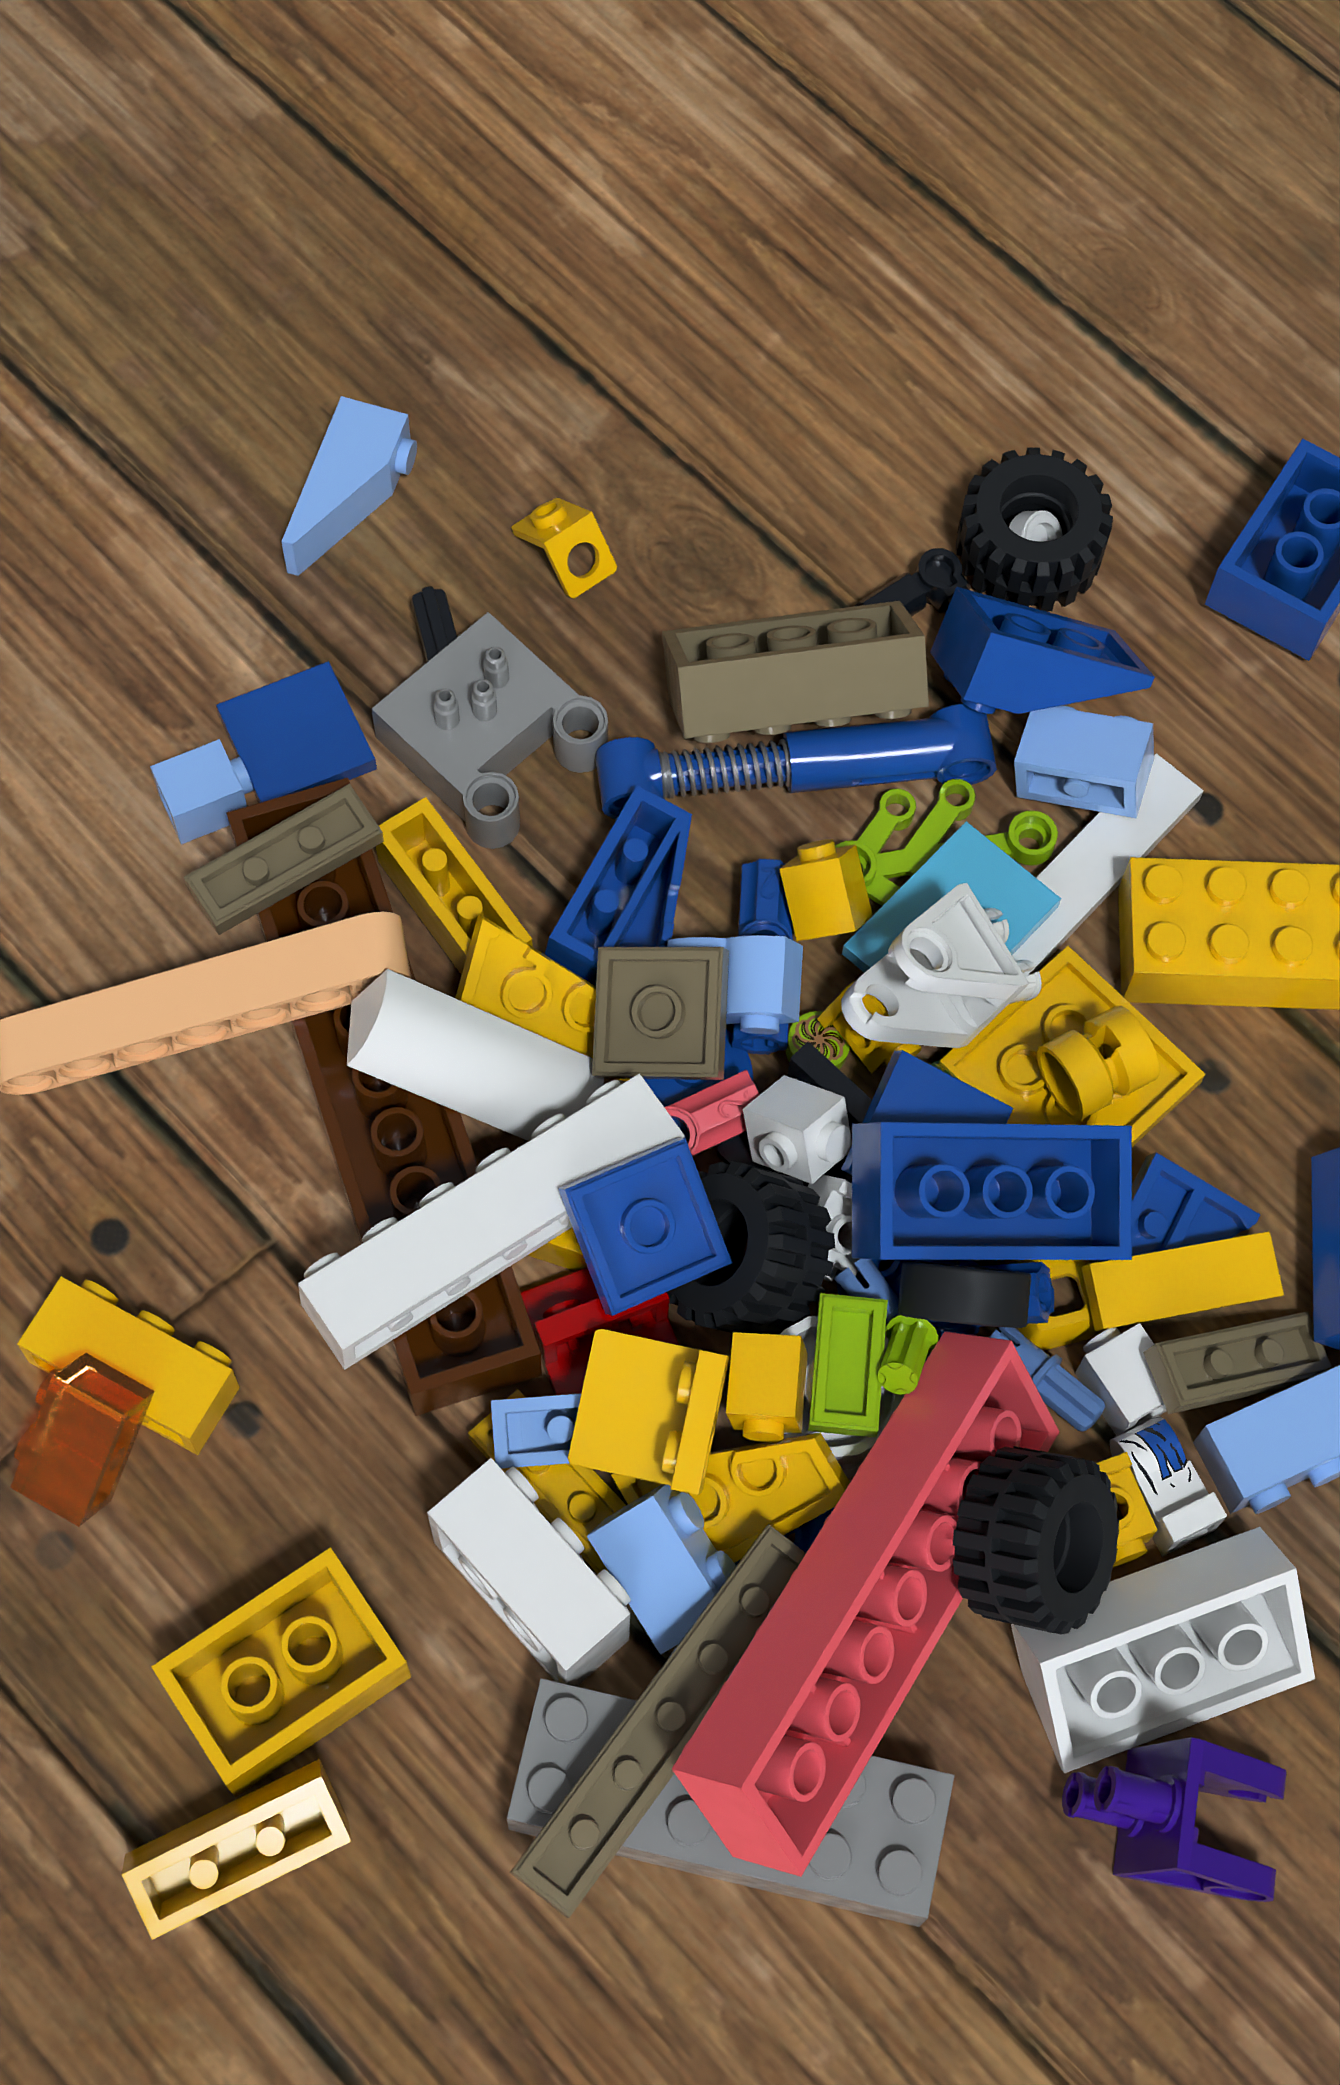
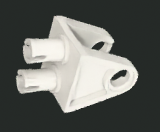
M963 883L954 887L916 918L892 941L888 954L862 974L844 993L841 999V1010L846 1021L854 1031L864 1038L873 1041L961 1048L967 1046L1008 1004L1028 1001L1037 997L1041 991V975L1039 971L1026 976L1023 974V972L1031 971L1035 965L1029 960L1015 961L1005 945L1009 936L1007 919L992 923L991 920L999 919L1003 913L996 908L983 909L969 885ZM866 994L874 996L886 1007L889 1016H883L877 1012L873 1015L870 1014L865 1008L862 998Z

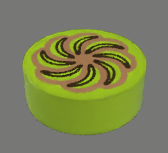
M813 1011L801 1015L799 1022L793 1023L788 1033V1046L785 1050L788 1061L790 1062V1058L809 1041L840 1070L850 1051L848 1043L833 1025L824 1029L817 1020L823 1013L822 1011Z

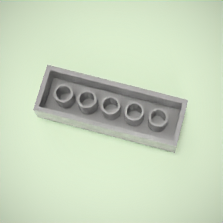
M540 1679L507 1815L509 1830L532 1836L538 1835L636 1700ZM871 1756L802 1877L732 1857L674 1773L616 1855L920 1927L928 1919L955 1775Z

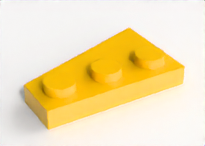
M478 913L456 999L593 1058L596 986ZM617 1079V1080L628 1081V1080H630V1079Z
M820 1432L786 1438L778 1442H764L710 1452L702 1493L699 1495L688 1494L695 1500L704 1518L703 1530L717 1551H724L735 1563L742 1559L768 1524L782 1535H785L834 1508L850 1484V1481ZM611 1474L628 1504L662 1485L619 1474Z

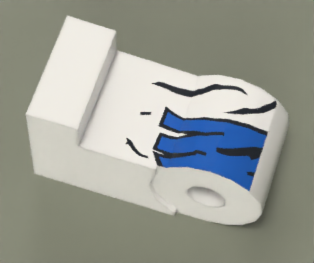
M1160 1416L1155 1417L1110 1439L1112 1457L1127 1452L1132 1462L1130 1469L1157 1527V1532L1152 1538L1162 1557L1215 1531L1227 1517L1215 1493H1208L1191 1461H1187L1175 1432L1164 1418Z

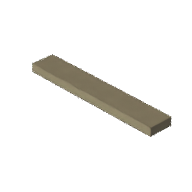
M769 1524L753 1542L510 1871L513 1876L566 1918H570L674 1775L672 1768L681 1755L684 1746L693 1736L719 1694L722 1685L731 1675L754 1638L757 1629L764 1622L789 1582L792 1573L806 1553Z

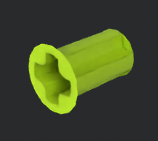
M899 1315L890 1320L886 1327V1336L889 1342L878 1371V1380L886 1390L902 1395L909 1394L917 1387L927 1354L932 1352L938 1342V1334L935 1327L928 1320Z

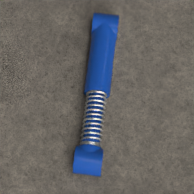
M965 704L945 707L932 714L930 718L784 732L783 739L779 741L778 746L772 740L768 742L767 747L759 741L756 748L749 742L745 749L738 743L735 750L727 744L724 751L716 745L713 752L707 747L703 749L702 753L697 748H694L691 754L686 749H683L681 755L678 756L675 750L671 753L666 751L663 753L658 752L654 743L648 739L625 737L603 744L597 749L595 754L602 810L605 815L613 819L618 818L636 785L663 799H673L677 796L678 792H681V796L684 798L686 791H692V795L695 797L697 795L696 790H702L706 796L708 793L707 789H713V792L717 794L718 788H724V792L728 793L729 787L734 786L737 792H739L740 786L744 785L746 790L749 791L751 785L754 784L760 790L764 783H767V787L771 789L774 782H778V786L782 788L783 781L789 793L937 779L942 784L951 779H962L972 785L988 779L997 770L987 714L973 710Z

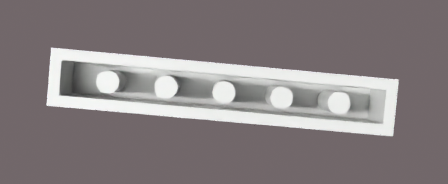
M640 1073L623 1084L619 1080H613L604 1084L588 1098L586 1107L568 1118L564 1114H557L547 1119L534 1130L531 1135L532 1140L512 1152L509 1148L495 1151L477 1166L475 1170L477 1174L457 1186H454L452 1182L438 1186L420 1201V1209L399 1222L395 1217L381 1221L363 1236V1244L342 1257L338 1253L326 1255L304 1273L305 1279L298 1283L301 1306L344 1370L572 1228L558 1188L677 1137L685 1138L683 1132Z

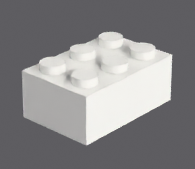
M490 1458L427 1512L434 1543L554 1681L577 1687L629 1641L630 1612L626 1605L631 1602V1599L620 1583L607 1570L603 1569L595 1575L586 1565L580 1555L585 1549L582 1542L563 1520L557 1517L552 1523H549L534 1504L539 1496L528 1480L513 1466L504 1472Z

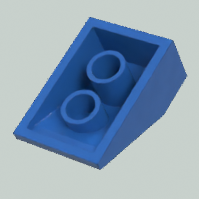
M960 587L955 589L930 651L944 671L945 679L951 682L961 695V702L969 708L985 714H994L996 708L1021 714L1147 689L1151 687L1155 678L1115 630Z

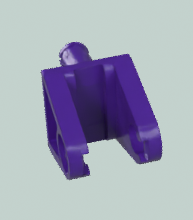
M1189 1737L1128 1749L1125 1771L1119 1770L1117 1767L1105 1766L1099 1773L1098 1778L1087 1776L1081 1772H1073L1068 1777L1062 1794L1064 1814L1072 1818L1079 1817L1117 1827L1118 1836L1113 1875L1240 1900L1274 1901L1276 1869L1199 1844V1829L1194 1826L1198 1791L1254 1802L1266 1803L1267 1796L1284 1800L1287 1776L1285 1769L1205 1740Z

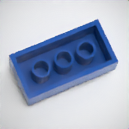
M922 1122L852 1124V1258L879 1260H1132V1126Z

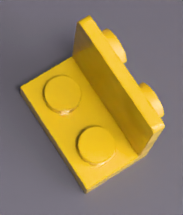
M605 1329L596 1330L581 1393L568 1461L573 1465L671 1486L672 1490L699 1495L702 1493L730 1356Z

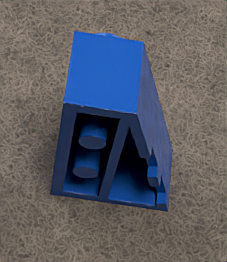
M636 785L549 936L544 954L596 986L598 947H667L668 940L672 939L674 916L678 892L681 886L692 814Z

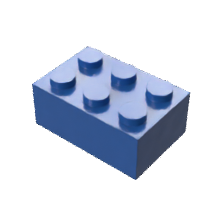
M1302 438L1219 565L1204 605L1308 661L1340 613V458Z

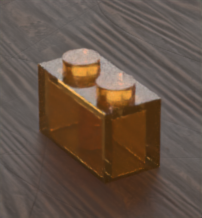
M88 1353L83 1354L62 1370L58 1367L54 1368L45 1377L38 1389L35 1402L41 1408L36 1421L26 1430L16 1447L14 1458L20 1461L10 1488L80 1527L111 1502L155 1391Z

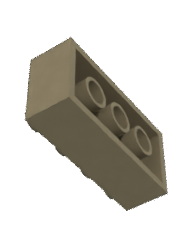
M901 601L662 631L668 698L685 739L694 738L697 742L714 743L728 739L732 732L754 730L758 734L775 735L787 732L793 724L815 722L819 726L835 727L849 723L853 716L875 714L879 718L896 719L908 716L914 708L929 707L925 635Z

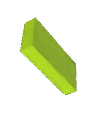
M820 1293L808 1431L877 1437L882 1387L878 1380V1371L884 1356L888 1300Z

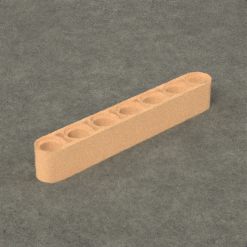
M391 912L361 914L3 1018L0 1020V1091L12 1095L43 1092L347 1006L387 969L411 979L402 919L399 915Z

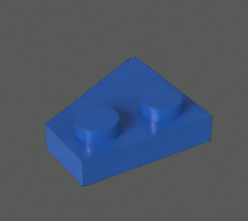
M1155 1152L1146 1156L1132 1184V1256L1230 1239L1241 1231L1248 1230L1255 1225L1260 1214ZM1095 1260L1094 1263L1108 1260Z

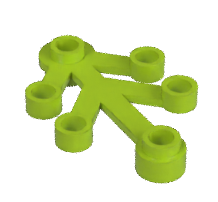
M962 779L946 781L940 788L937 804L907 846L902 850L884 853L880 852L893 831L904 830L913 822L916 801L908 791L903 789H891L882 795L878 813L857 841H844L835 845V848L856 844L868 898L883 906L900 889L899 886L888 879L906 875L912 877L944 844L940 842L954 822L964 820L971 814L976 798L975 790L970 783ZM950 794H959L965 798L966 803L961 806H954L946 800V797ZM891 804H900L906 808L907 813L895 816L889 813L886 807ZM1030 810L1016 815L1009 826L1008 832L986 835L985 837L1017 862L1033 866L1039 865L1050 858L1058 838V831L1054 821L1048 815ZM1023 838H1032L1038 842L1040 848L1028 849L1022 846L1019 841Z

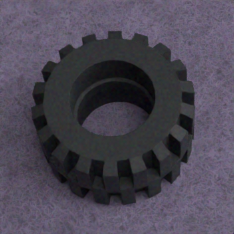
M1040 447L1027 448L1026 454L1019 456L1015 450H1011L1002 454L1000 464L991 459L983 465L981 475H974L969 483L967 495L964 498L956 540V555L961 556L960 562L963 575H974L971 586L978 593L982 594L985 591H989L992 593V597L1028 607L1038 606L1039 610L1046 612L1053 611L1055 601H1059L1065 607L1075 601L1077 592L1084 594L1091 587L1094 576L1098 575L1113 523V516L1109 515L1112 508L1109 494H1101L1104 483L1097 474L1088 477L1085 474L1087 465L1076 459L1071 464L1064 460L1065 453L1057 450H1052L1051 456L1040 454ZM1023 511H1048L1057 518L1063 536L1051 541H1032L1014 533L1007 524L1012 522L1015 516Z
M731 1161L730 1164L723 1162L711 1164L708 1173L700 1170L698 1173L732 1263L668 1291L669 1303L678 1305L677 1313L685 1320L695 1322V1325L730 1333L780 1335L783 1330L791 1326L792 1322L797 1323L807 1318L811 1314L809 1304L812 1301L818 1303L820 1293L826 1291L821 1284L825 1275L831 1277L834 1262L828 1261L829 1250L835 1248L834 1233L826 1231V1226L831 1221L828 1210L825 1207L818 1206L820 1196L812 1188L803 1186V1181L734 1161ZM747 1242L746 1253L742 1261L744 1247Z
M1016 1446L998 1449L994 1457L988 1456L980 1464L978 1475H972L967 1485L965 1498L960 1502L957 1512V1526L953 1535V1545L955 1546L953 1566L954 1574L959 1575L958 1589L962 1598L968 1599V1607L974 1613L982 1615L983 1618L1060 1635L1069 1633L1071 1628L1078 1629L1086 1622L1088 1614L1095 1612L1100 1604L1103 1592L1107 1590L1118 1550L1119 1519H1117L1116 1514L1117 1500L1115 1492H1111V1481L1106 1472H1101L1099 1465L1090 1460Z

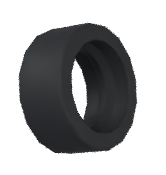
M904 1261L901 1271L898 1314L905 1317L932 1321L1023 1328L1027 1326L1031 1274L994 1268Z

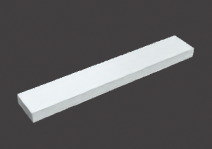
M1157 753L1154 755V761L1137 818L1099 812L1036 877L1057 894L1061 901L1059 907L1012 955L1015 961L1029 960L1034 963L1035 967L1031 971L1023 972L1025 976L1037 972L1117 888L1122 880L1130 857L1145 858L1200 800L1204 790Z

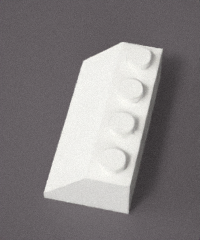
M1261 1527L1110 1581L1107 1590L1101 1596L1100 1604L1095 1612L1088 1614L1086 1622L1078 1629L1071 1628L1067 1634L1060 1635L1011 1624L1023 1678L1058 1764L1064 1773L1315 1679L1297 1569Z

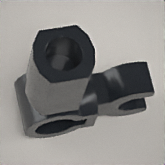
M934 548L926 551L921 556L916 572L913 575L903 573L857 602L855 606L901 601L912 617L926 607V603L932 604L939 613L945 612L946 614L956 587L970 590L971 584L962 575V564L953 552L944 548Z

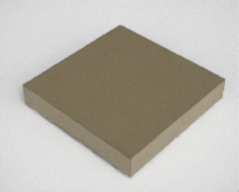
M598 947L592 1076L597 1078L631 1079L640 1073L643 1079L724 1080L729 950L724 947Z

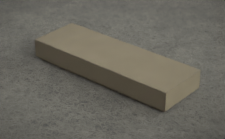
M348 784L184 876V880L192 896L217 934L220 935L384 842L383 832L354 789Z
M1309 1312L1155 1343L1143 1352L1168 1414L1292 1387L1332 1369L1323 1345L1314 1342V1324Z

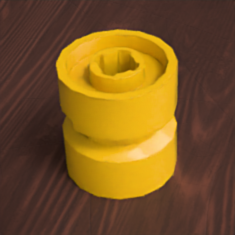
M1115 1006L1085 1022L1083 1035L1075 1030L1068 1031L1039 1046L1037 1051L1038 1065L1050 1093L1062 1110L1074 1120H1082L1110 1105L1113 1100V1091L1121 1096L1128 1095L1155 1081L1160 1074L1158 1057L1147 1032L1139 1020L1123 1006Z

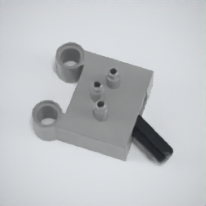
M432 586L424 587L422 592L413 595L411 603L427 663L372 708L375 736L465 822L467 834L474 843L490 849L501 848L514 840L520 828L518 790L514 782L506 775L551 736H553L555 758L561 766L569 771L578 773L596 769V751L608 742L607 712L602 704L592 697L578 695L489 612L460 636H457L445 591L434 589ZM576 730H585L593 735L585 739H577L568 734ZM490 805L500 806L505 809L504 812L494 816H487L478 812L485 806Z

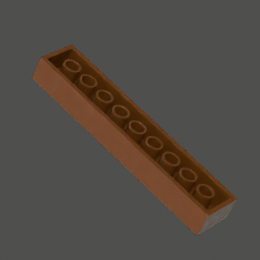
M344 778L226 812L235 847L350 784L349 779ZM370 849L257 913V917L265 942L361 914L371 912L393 913L373 851ZM409 961L411 979L416 981ZM350 1004L291 1021V1025L360 1243L363 1244V1236L376 1224L391 1217H395L399 1222L420 1209V1201L433 1189L448 1182H452L454 1186H457L477 1174L475 1170L478 1164L460 1112L347 1066L351 1015ZM512 1266L392 1340L415 1416L542 1376L541 1353Z

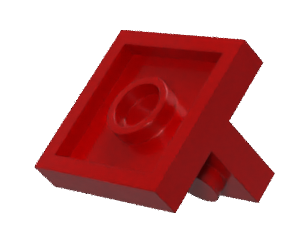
M588 1267L521 1292L541 1353V1362L554 1395L582 1393L593 1337L598 1329L679 1345L668 1319L669 1296L667 1292L611 1316L604 1312Z

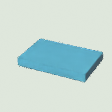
M966 821L844 944L842 955L865 973L888 954L892 941L910 923L954 887L963 883L969 885L983 909L996 908L1003 913L999 919L991 920V922L996 923L1007 919L1009 936L1005 945L1011 955H1013L1059 907L1061 898Z

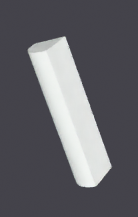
M389 969L385 970L351 1002L347 1066L527 1141L532 1140L531 1135L534 1130L547 1119L557 1114H564L568 1118L586 1107L588 1098L604 1084V1078L592 1076L593 1058Z

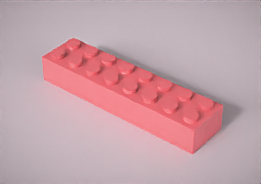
M944 1332L924 1363L917 1387L914 1391L904 1395L896 1410L891 1414L888 1423L875 1444L858 1467L855 1476L832 1513L825 1520L822 1529L798 1567L792 1573L789 1582L764 1622L757 1629L754 1638L727 1681L722 1685L716 1699L674 1764L673 1772L732 1857L802 1877L963 1599L958 1589L959 1575L954 1574L953 1558L955 1556V1546L953 1545V1535L957 1526L959 1505L961 1500L965 1498L967 1485L972 1475H978L980 1464L988 1456L994 1457L998 1449L1016 1446L1048 1452L1060 1431L1011 1340Z

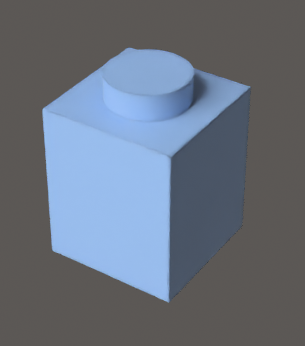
M220 739L150 766L159 797L181 845L229 826L226 812L247 807L245 794L254 791L243 761L240 757L229 760Z

